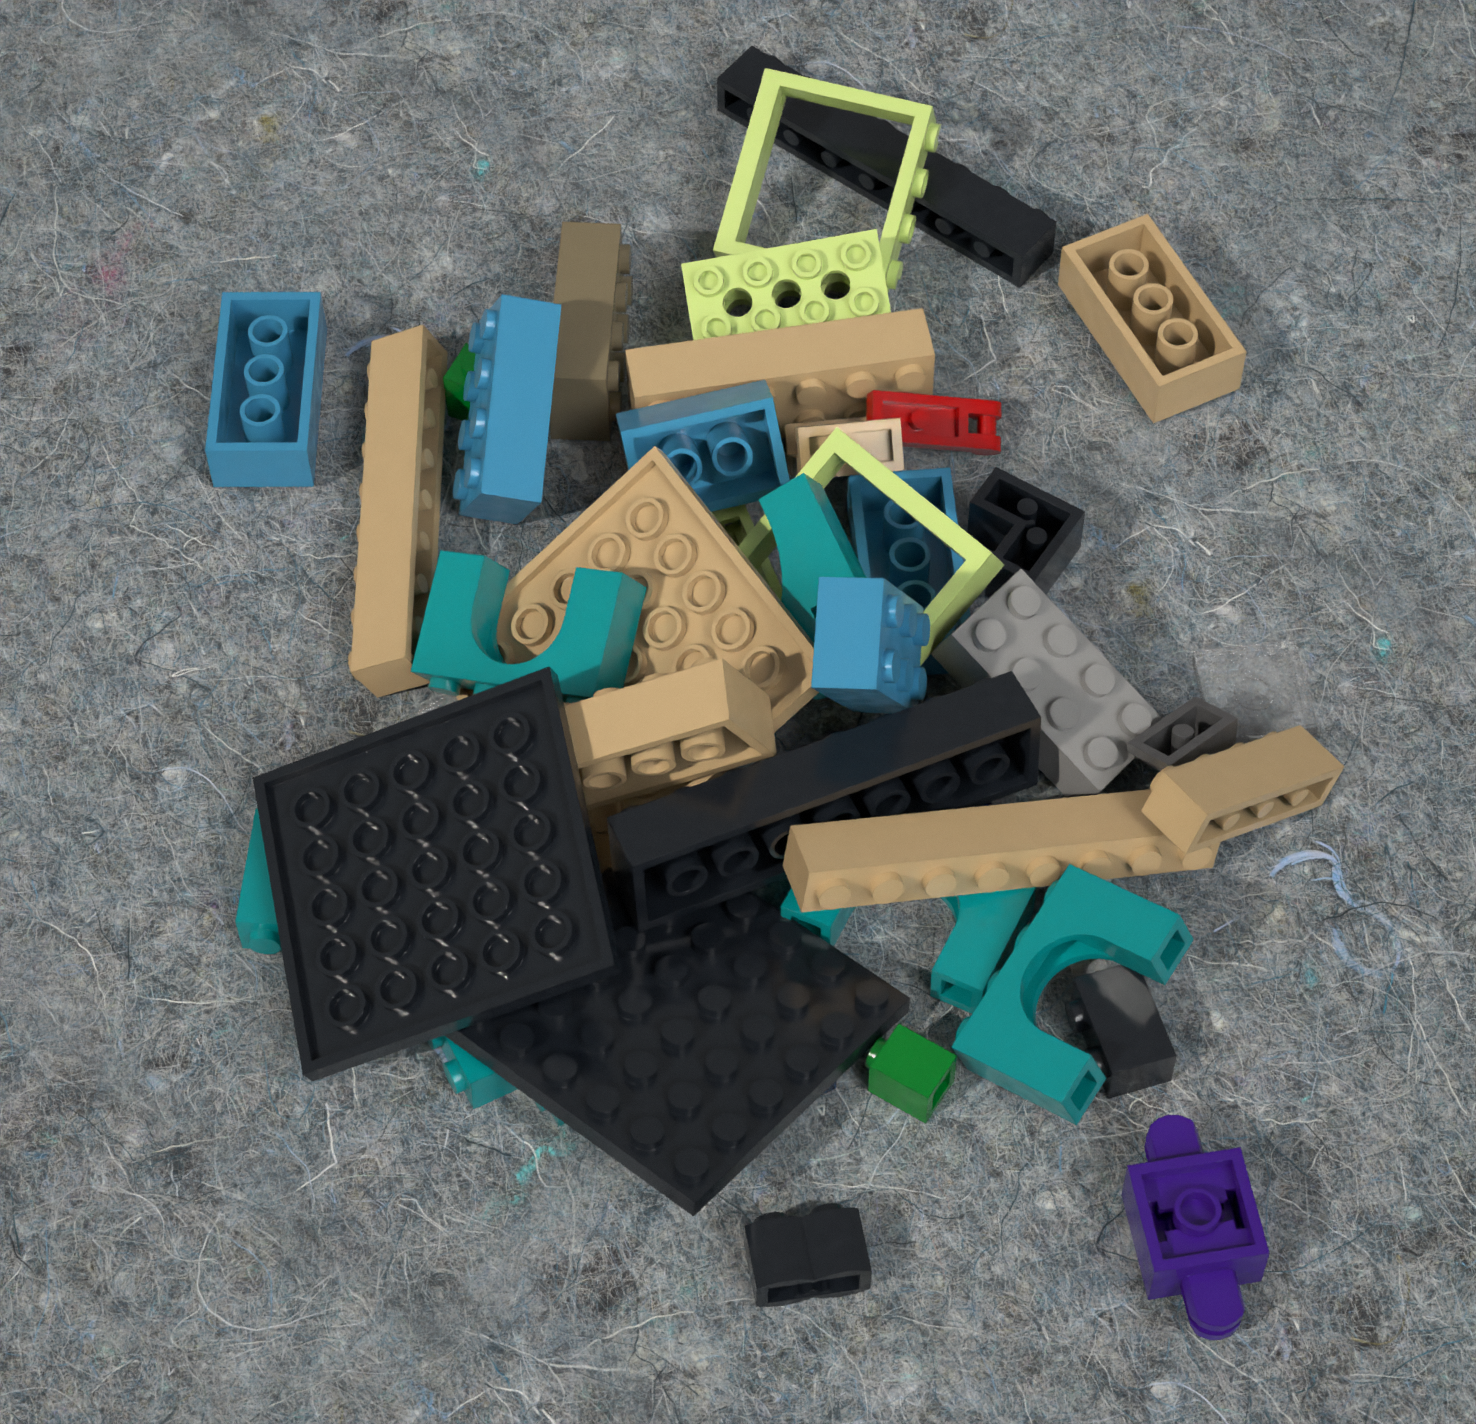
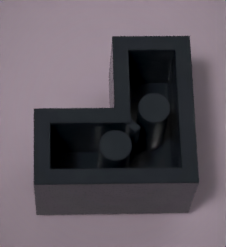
M995 467L971 499L967 533L984 547L994 551L993 554L1004 564L1002 569L985 588V596L990 598L1020 569L1047 595L1081 547L1085 511Z

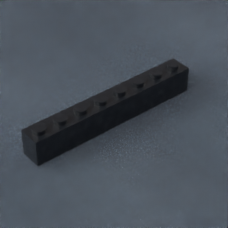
M751 46L717 78L718 111L748 128L765 68L803 77L808 76H804L783 64L777 57L768 55ZM787 97L774 144L882 208L889 210L909 136L896 129L888 121L880 120L874 116ZM937 152L927 153L923 168L929 170L926 190L922 199L915 197L910 214L916 216L915 227L1020 288L1053 254L1057 221L1050 218L1042 210L1033 208L1010 195L1004 188L994 186L975 175L966 166L956 164Z

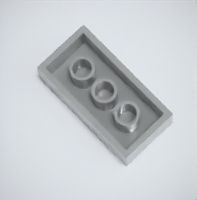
M1022 569L1017 571L930 653L962 688L971 686L983 678H993L1009 671L1014 673L1041 716L1038 768L1066 798L1097 795L1135 758L1134 755L1127 752V743L1163 719Z

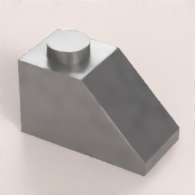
M1195 696L1127 743V752L1158 771L1170 765L1176 767L1194 761L1203 754L1212 755L1235 745L1238 718Z

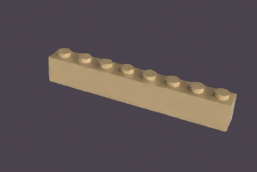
M424 325L371 341L370 363L367 365L369 387L368 402L364 406L366 434L365 442L362 444L364 465L363 480L359 486L361 511L360 523L356 528L358 558L357 565L354 568L356 589L355 605L351 611L353 636L352 651L348 655V665L353 677L360 681L377 698L429 684L430 682L412 673L411 668L438 561L446 398L443 377L447 373L448 352Z
M1151 789L792 825L789 830L783 868L802 913L1044 887L1060 879L1069 864L1103 880L1213 868L1220 842L1185 855L1141 812L1152 792Z

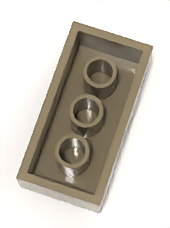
M562 222L553 301L555 304H561V315L549 423L551 439L610 441L612 421L617 422L616 413L622 412V392L615 391H619L620 382H625L626 355L619 351H623V344H628L629 314H622V312L627 311V305H632L633 276H624V274H630L631 244H622L621 224Z

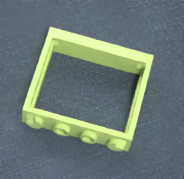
M765 68L713 252L716 257L766 249L746 244L745 242L787 97L912 125L879 242L887 291L889 293V289L895 290L898 279L901 280L903 262L898 261L902 243L910 244L915 229L916 216L910 215L915 197L923 198L928 182L929 170L923 169L927 153H935L939 144L938 135L941 124L936 123L933 106ZM841 287L832 289L833 291L845 294L849 292V290Z
M836 427L796 477L805 473L820 483L824 489L846 463L965 560L924 610V613L928 614L930 619V638L927 646H921V666L1002 569L1004 564L991 551ZM765 514L738 546L756 570L777 546L773 531Z

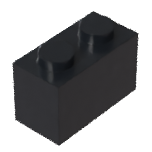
M1117 965L1074 977L1071 999L1065 1002L1067 1019L1075 1034L1082 1033L1087 1045V1049L1084 1052L1093 1057L1106 1077L1103 1088L1108 1099L1171 1081L1177 1055L1144 976L1123 965Z

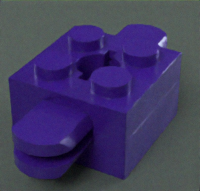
M1166 1115L1158 1118L1149 1127L1144 1144L1148 1162L1127 1165L1121 1195L1148 1300L1182 1295L1188 1320L1195 1334L1208 1340H1222L1230 1337L1239 1329L1245 1311V1304L1239 1285L1262 1281L1270 1252L1241 1147L1204 1153L1198 1129L1193 1121L1181 1115Z

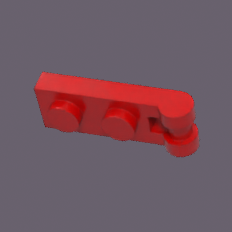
M873 390L867 394L866 420L900 418L903 447L971 452L975 455L986 456L1001 453V437L996 435L997 420L1002 418V403L999 401ZM968 418L977 420L976 433H968Z

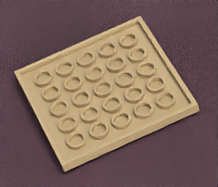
M656 446L647 452L507 583L497 624L498 648L507 664H519L532 660L552 644L563 624L576 567L621 572L647 587L623 688L641 683L644 677L651 674H671L691 668L692 664L700 659L723 658L770 696L774 733L819 693L811 688L814 642L667 455ZM461 688L459 696H456V698L461 700L473 695L474 690ZM729 770L587 810L601 873L608 867H612L607 817L615 815L629 806L642 805L670 795L679 788L692 787L717 778Z

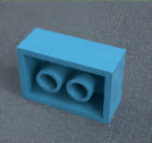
M766 380L616 413L628 470L656 446L667 455L711 512L759 501L758 499L790 481L773 396Z
M819 577L811 688L853 712L896 713L916 706L918 700L924 699L927 687L925 668L920 667L921 646H927L930 638V619L928 614L924 613V607L884 578Z

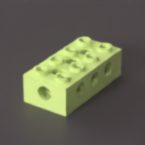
M877 229L681 264L693 340L891 312ZM837 287L849 290L847 295L840 299H830L826 296L830 290ZM787 296L800 298L799 302L793 307L782 308L778 306L779 301ZM738 305H748L751 307L750 311L743 316L734 317L729 315L730 311Z

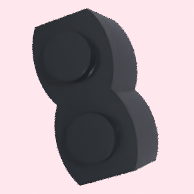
M828 1203L814 1208L810 1214L803 1217L787 1216L782 1212H769L758 1216L753 1223L744 1226V1248L756 1307L784 1306L811 1298L842 1297L870 1289L872 1269L859 1208H844L843 1205L838 1203Z

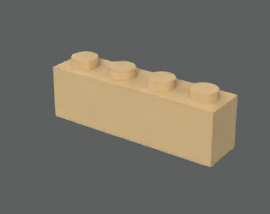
M1301 725L1281 732L1272 731L1263 738L1245 744L1239 742L1227 750L1212 755L1203 754L1194 761L1176 767L1173 765L1165 767L1152 780L1150 784L1152 792L1141 812L1186 855L1322 806L1345 766Z

